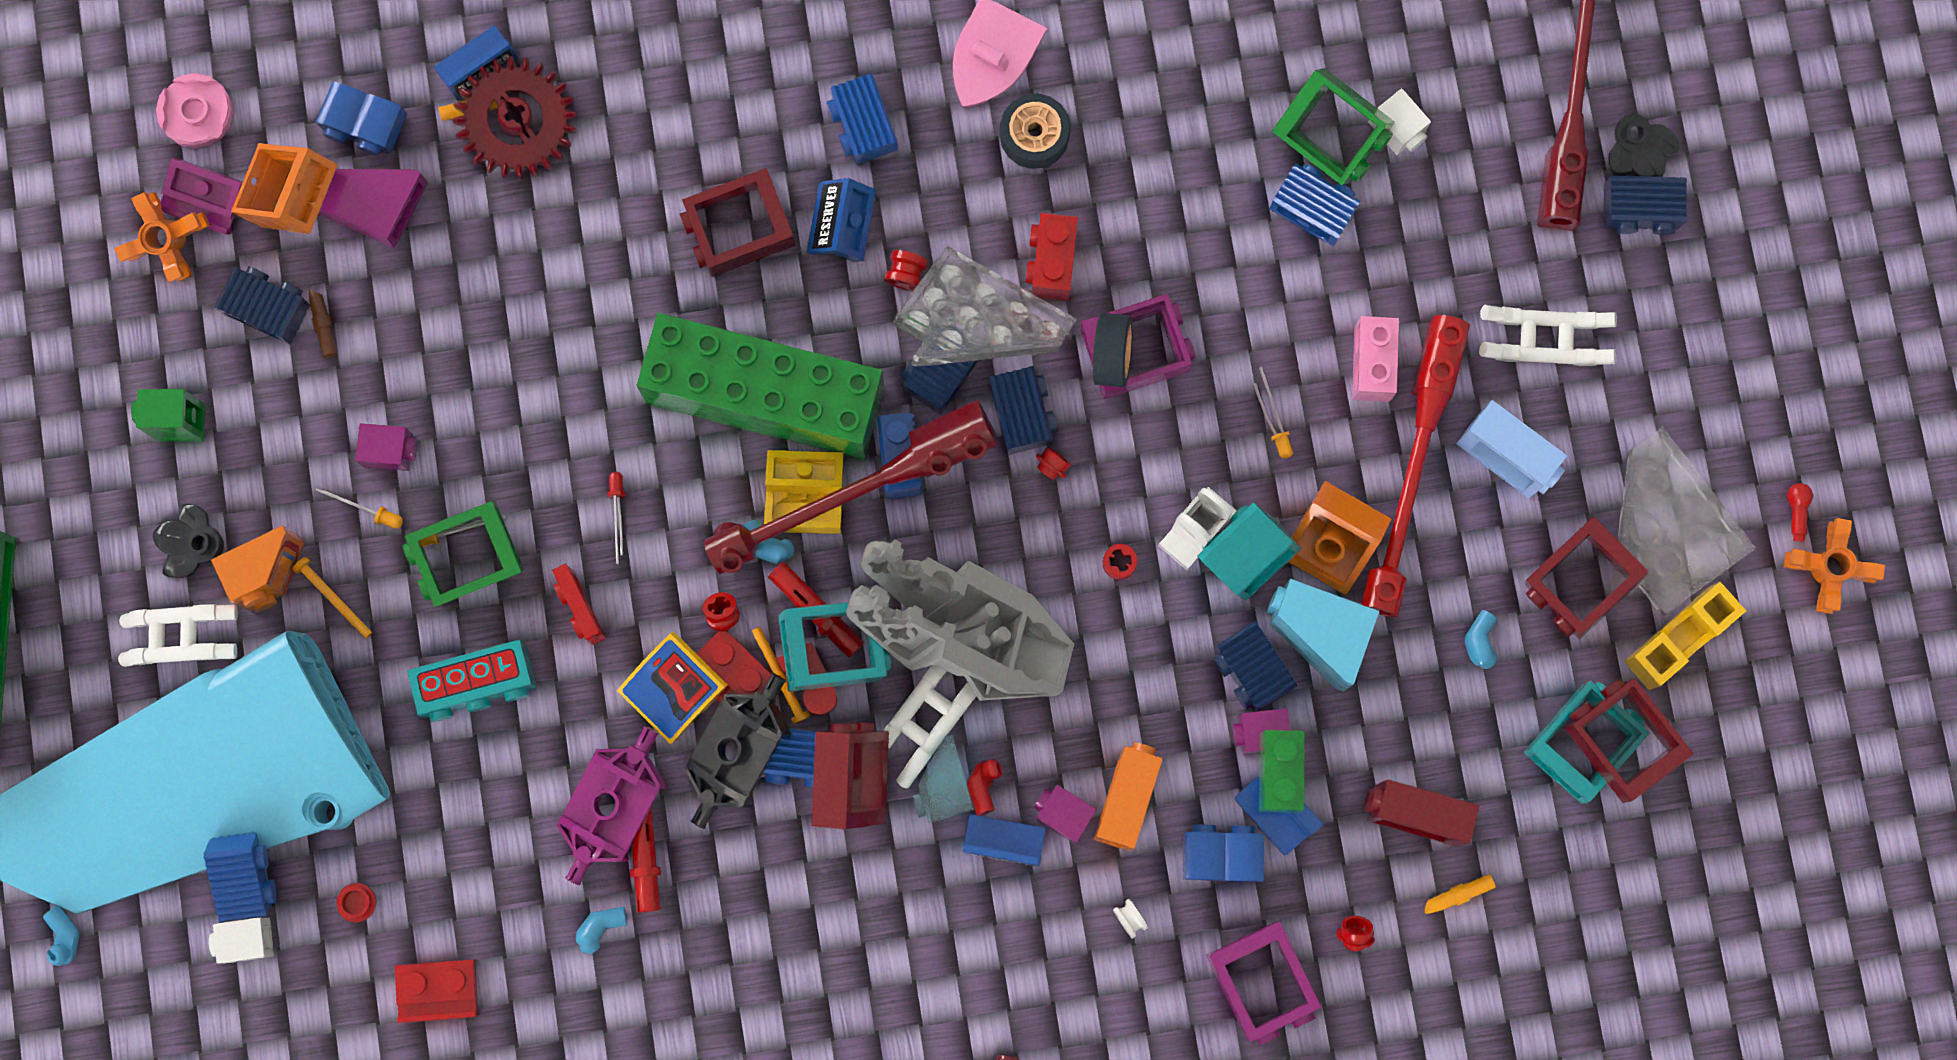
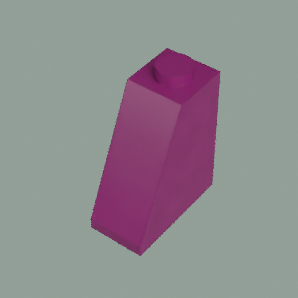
M336 169L318 214L395 249L428 182L421 172L414 169Z

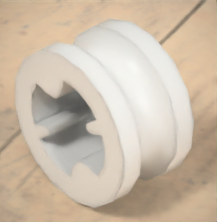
M1130 899L1125 901V907L1113 909L1116 917L1131 938L1136 936L1135 933L1138 929L1146 930L1148 928Z

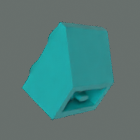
M1254 502L1249 507L1246 505L1237 510L1230 519L1231 524L1223 532H1217L1205 547L1202 546L1204 550L1197 555L1237 596L1246 601L1302 549L1272 515Z

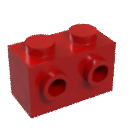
M1040 213L1039 225L1032 224L1029 247H1037L1035 261L1027 262L1025 283L1033 284L1032 297L1069 301L1078 217Z

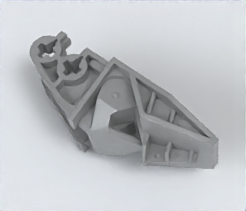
M897 540L891 543L874 541L867 544L861 561V568L883 588L875 585L869 589L861 585L852 593L846 614L853 623L904 666L914 671L936 665L956 676H964L979 700L1057 696L1063 692L1074 643L1032 594L970 561H967L955 572L929 557L923 561H903L902 554L904 549L901 548L902 543ZM887 592L907 609L901 611L888 608L890 596L887 595Z

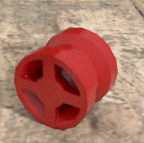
M902 250L892 251L890 260L893 264L891 270L886 272L884 281L899 289L914 292L920 291L922 285L920 275L922 271L926 270L928 260L915 253Z

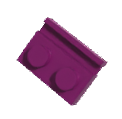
M171 158L161 192L163 194L161 199L162 212L178 218L191 213L199 214L204 212L210 224V227H207L208 229L225 235L231 234L233 220L237 217L231 210L243 181L178 158Z

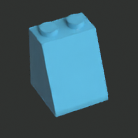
M1290 579L1284 587L1278 586L1277 590L1272 594L1266 611L1272 614L1269 625L1335 689L1344 692L1354 685L1379 611Z

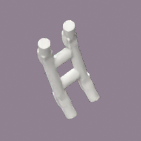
M1484 305L1481 308L1480 316L1482 320L1494 321L1505 325H1521V346L1482 342L1479 348V354L1482 357L1506 362L1573 364L1574 366H1597L1600 364L1616 363L1615 349H1573L1574 329L1616 327V312L1571 313L1521 310V308ZM1536 325L1559 327L1558 349L1536 347Z
M207 604L178 608L134 610L123 614L119 622L125 629L149 626V648H135L122 652L118 658L119 663L127 667L190 660L236 659V643L196 644L197 621L237 620L238 607L237 605ZM181 623L180 646L165 647V624Z
M931 665L883 730L889 731L888 750L901 732L920 746L896 779L900 786L907 789L965 710L976 698V694L968 682L953 702L937 692L934 688L947 671L936 665ZM924 701L943 714L930 733L911 720Z

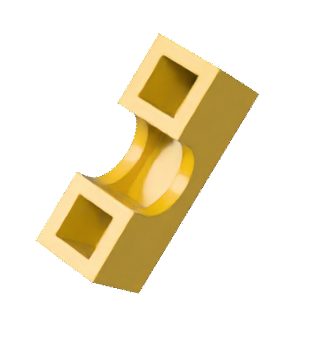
M1718 582L1704 590L1623 662L1648 690L1660 687L1689 662L1688 658L1708 641L1720 635L1746 610L1721 582Z

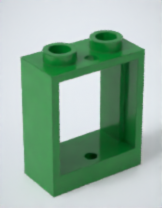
M1322 68L1313 72L1272 132L1343 186L1351 183L1353 180L1357 183L1362 179L1371 166L1367 162L1369 157L1375 150L1378 152L1382 151L1392 138L1393 134L1389 130L1395 121L1328 70ZM1327 89H1330L1377 125L1347 167L1299 131V128Z
M496 500L405 535L407 543L403 544V550L411 566L417 564L422 579L418 580V586L425 601L432 600L434 607L524 571ZM481 516L503 569L442 593L421 539Z

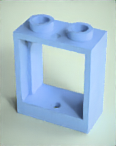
M1493 400L1476 416L1456 443V445L1527 498H1530L1538 491L1544 494L1549 487L1552 488L1565 471L1560 465L1567 457L1566 454Z

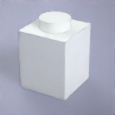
M1402 88L1378 107L1380 111L1395 121L1389 130L1393 136L1387 145L1396 155L1406 148L1412 152L1427 139L1425 132L1431 121ZM1370 120L1368 121L1372 128L1375 129L1377 125Z
M253 918L213 924L214 933L209 935V948L213 957L216 956L217 964L274 957L270 918Z

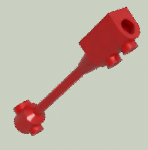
M1436 315L1433 316L1428 324L1411 394L1417 395L1415 424L1417 431L1383 566L1369 571L1361 605L1379 611L1378 615L1387 617H1398L1407 583V578L1398 570L1431 434L1435 431L1448 402L1453 398L1470 329L1468 322L1456 317Z

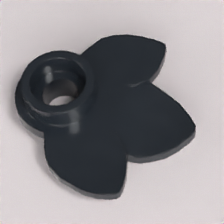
M1627 115L1620 119L1615 127L1614 136L1616 143L1609 152V166L1614 176H1626L1633 170L1637 176L1663 177L1666 167L1665 156L1678 152L1679 142L1673 132L1665 125H1650L1648 120L1641 115ZM1633 126L1637 127L1639 131V137L1636 140L1630 134Z
M193 504L182 505L179 521L163 522L153 532L155 545L159 550L168 554L162 574L169 578L176 579L191 576L200 564L212 562L211 559L220 556L224 549L223 538L215 528L210 527L205 510ZM204 539V540H205L204 547H203L202 549H200L201 542H202V540Z

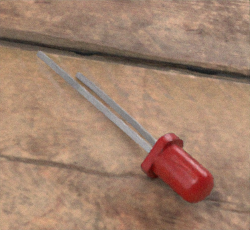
M612 472L609 474V492L607 497L614 499L616 564H619L617 503L620 527V553L623 555L620 498H625L626 492L623 488V475L620 472Z

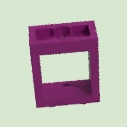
M1168 294L1108 312L1110 314L1130 315L1132 322L1159 314L1176 362L1129 377L1126 387L1099 385L1103 399L1190 372L1191 360L1196 359L1194 348L1189 337L1183 339L1179 325L1183 324V317L1177 302L1171 304ZM1099 316L1081 321L1080 332L1092 367L1094 340Z
M1275 921L1206 955L1240 1028L1249 1042L1257 1039L1259 1045L1265 1044L1280 1036L1279 1028L1291 1022L1294 1028L1300 1027L1314 1020L1316 1017L1313 1012L1322 1008L1280 921ZM1276 941L1305 1003L1254 1027L1225 965Z

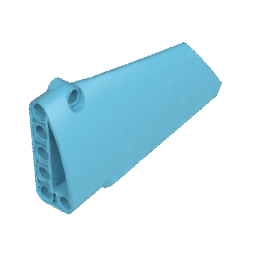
M286 631L224 669H214L196 677L0 794V881L66 910L80 914L207 870L203 854L209 839L213 837L219 838L221 836L227 837L229 835L234 836L236 834L242 835L255 832L257 833L259 845H265L269 849L323 830L347 828L354 818L390 798V792L319 647L305 633ZM332 803L335 807V816L332 821H329L327 818V808Z

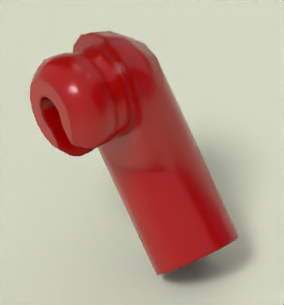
M990 759L987 762L981 761L976 764L967 781V788L977 816L985 815L995 810L989 788L993 784L994 779H999L1002 776L1001 764L995 759Z

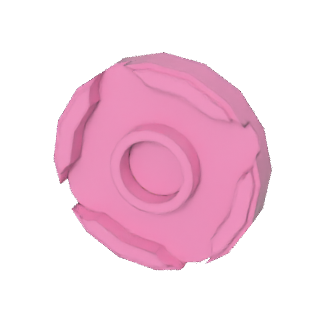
M197 73L182 75L173 80L174 83L167 89L164 88L159 95L156 107L158 123L166 135L180 146L194 149L211 146L222 139L231 127L234 115L232 99L226 89L212 77Z

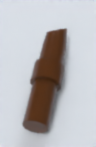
M309 289V302L313 316L311 320L314 331L319 339L323 358L335 357L338 355L332 332L333 324L331 316L327 312L323 295Z

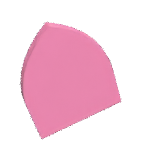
M979 0L961 32L954 51L953 78L962 107L975 106L990 101L1014 85L1027 68L1047 28L993 0Z

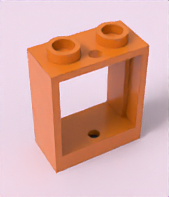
M259 143L231 212L262 228L310 234L338 164L309 148ZM252 178L256 179L254 186L251 184Z
M1134 742L1131 748L1125 746L1122 749L1093 840L1129 852L1135 849L1163 759L1155 756V748Z

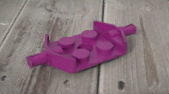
M643 727L635 746L629 745L628 749H596L557 824L559 831L574 852L572 856L576 858L565 877L571 883L580 886L584 875L593 862L629 861L630 858L625 856L659 790L667 788L665 781L652 760L648 758L650 755L648 752L657 735H659L652 728ZM606 794L612 795L616 804L614 811L608 816H604L599 809V802Z

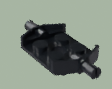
M771 673L762 692H755L754 695L725 694L685 766V771L698 794L697 800L701 802L693 818L690 820L695 826L705 829L714 810H717L719 806L752 808L753 804L747 803V800L781 738L791 737L792 735L778 706L775 705V699L786 682L781 676ZM733 739L738 746V751L734 759L728 760L725 748L727 743Z

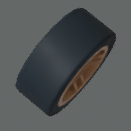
M1039 93L1022 95L1013 100L1003 112L999 132L1001 146L1008 158L1019 166L1030 169L1046 168L1057 162L1067 150L1071 132L1070 120L1062 104L1051 96ZM1037 125L1040 126L1041 134L1034 137L1028 133V130L1035 129Z
M1100 313L1096 326L1093 352V381L1095 385L1126 387L1130 370L1133 323L1130 315Z

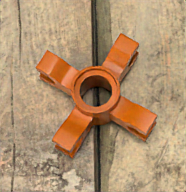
M144 192L131 198L145 224L140 228L137 239L114 248L119 261H134L148 253L159 255L168 282L175 280L179 282L193 276L180 250L185 245L186 236L210 227L205 213H191L177 221L166 220L156 192L150 194ZM161 228L167 235V241L164 246L158 241V232Z
M1836 518L1834 522H1828L1826 551L1820 554L1800 549H1792L1791 552H1785L1784 568L1811 571L1814 579L1821 584L1816 612L1832 614L1833 611H1840L1842 581L1850 578L1874 584L1876 580L1882 581L1884 579L1885 565L1857 561L1854 553L1847 548L1852 526L1851 520ZM1829 557L1839 562L1841 567L1839 575L1831 573L1828 569L1827 561Z

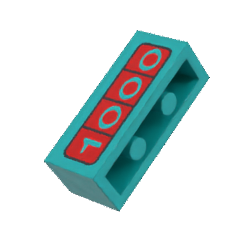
M520 639L407 670L417 715L423 718L430 717L431 722L452 718V711L467 707L468 712L491 707V700L505 697L506 702L519 700L529 696L527 690L537 688L526 643Z

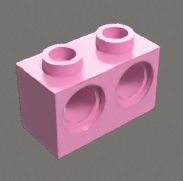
M1361 316L1354 326L1352 400L1390 402L1397 393L1399 318Z

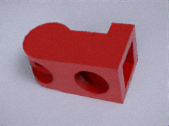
M812 642L805 644L809 675L826 673ZM784 655L776 659L786 675ZM834 687L804 690L803 701L811 714L822 717L834 711L837 705V695Z

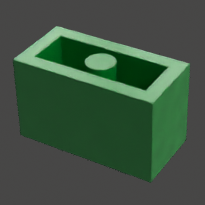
M137 389V400L133 401L131 407L132 421L136 423V428L157 441H204L206 404L185 389Z
M1264 730L1260 733L1259 812L1299 813L1304 811V731Z

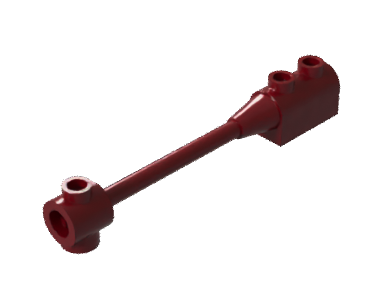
M1580 0L1567 112L1564 113L1554 145L1545 155L1537 226L1574 231L1580 225L1589 150L1586 148L1582 107L1595 0Z
M979 400L910 431L911 446L882 466L881 470L751 531L740 523L725 522L718 525L713 536L704 540L705 550L713 567L719 574L737 572L741 569L742 564L756 558L757 544L886 484L892 485L924 476L928 478L933 475H945L952 466L969 458H981L988 449L997 446L998 442L994 428Z

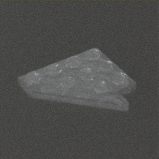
M946 246L898 311L893 325L923 342L914 354L911 362L912 365L918 367L1058 352L1072 331L1077 319L953 248Z
M1663 426L1629 450L1617 540L1649 571L1647 577L1634 589L1639 586L1661 616H1664L1751 553L1756 547ZM1615 567L1613 570L1611 593L1627 579Z

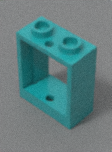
M849 602L784 609L778 615L789 692L880 681L887 676L886 670H890V653L866 634L871 668L809 675L802 621L847 616L846 611Z
M1592 681L1582 684L1523 751L1527 757L1580 804L1590 802L1607 782L1598 771L1590 780H1587L1547 743L1585 700L1594 706L1604 698L1600 692L1606 686L1600 682L1594 684ZM1616 703L1602 715L1627 736L1608 758L1609 762L1618 771L1650 732L1643 727L1645 722L1635 711L1630 708L1624 710Z

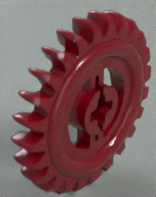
M512 56L508 57L506 68H502L498 60L494 59V72L490 73L481 66V80L471 75L467 78L473 89L459 88V94L466 102H455L454 108L464 115L454 117L453 123L465 127V129L458 132L456 138L459 140H469L463 147L464 153L477 151L473 160L475 165L485 160L488 161L487 173H492L499 166L501 167L502 178H506L510 170L514 169L517 178L522 179L524 169L527 168L532 176L536 177L538 164L550 170V156L557 160L563 159V155L558 147H571V142L564 135L576 133V128L566 122L575 119L577 113L565 109L573 104L574 98L572 96L561 97L567 89V84L553 85L557 77L556 71H552L546 77L542 76L544 70L542 62L532 71L529 68V59L527 57L524 58L520 68L516 67ZM507 93H523L532 97L539 104L543 113V124L536 136L530 129L532 125V112L529 104L518 97L509 98ZM494 101L499 106L498 121L501 129L507 135L520 137L524 144L509 145L500 141L492 134L488 125V112ZM507 105L516 114L523 112L521 114L523 128L515 120L508 121ZM523 129H524V131L528 134V136H529L530 138H527V137L525 136V134L523 133Z

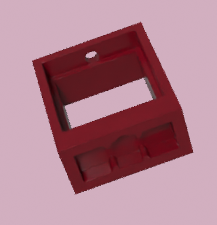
M767 168L682 199L686 211L679 215L687 235L695 233L699 245L693 247V251L700 269L708 266L711 277L796 246ZM758 189L775 233L714 256L697 211Z
M1593 516L1526 579L1525 586L1529 590L1525 594L1539 609L1542 610L1546 606L1556 616L1553 623L1567 637L1574 634L1580 640L1647 577L1649 571ZM1587 539L1627 579L1587 617L1580 621L1541 581Z
M1618 678L1600 692L1604 698L1597 704L1592 706L1587 702L1570 715L1573 722L1566 726L1565 729L1621 802L1627 803L1635 800L1694 753L1635 678L1624 683ZM1624 697L1666 749V751L1626 781L1623 780L1584 729V727Z
M871 722L831 723V730L815 731L813 827L846 830L886 824L889 731L874 730V723Z
M1387 779L1377 783L1374 789L1369 788L1363 810L1369 812L1368 822L1457 847L1470 844L1480 805Z

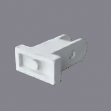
M1209 487L1207 489L1202 488L1184 512L1177 517L1171 531L1158 546L1183 568L1188 570L1197 560V555L1204 550L1202 546L1205 547L1217 532L1222 531L1236 510Z

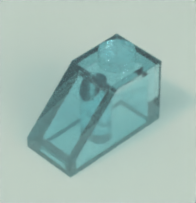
M953 735L944 737L918 784L920 794L913 795L919 818L927 816L929 824L974 812Z

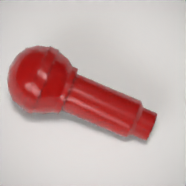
M1796 483L1788 488L1786 494L1787 501L1790 507H1792L1791 534L1793 535V541L1805 542V535L1807 534V509L1810 507L1814 494L1808 485Z

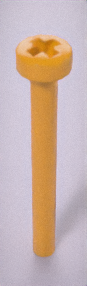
M307 557L300 559L293 566L292 570L296 574L302 572L365 639L370 637L373 632L308 566L311 561Z
M761 627L753 629L752 633L772 672L786 680L781 690L795 717L791 718L793 724L806 720L810 717V713L808 710L803 712L794 692L788 691L787 678Z

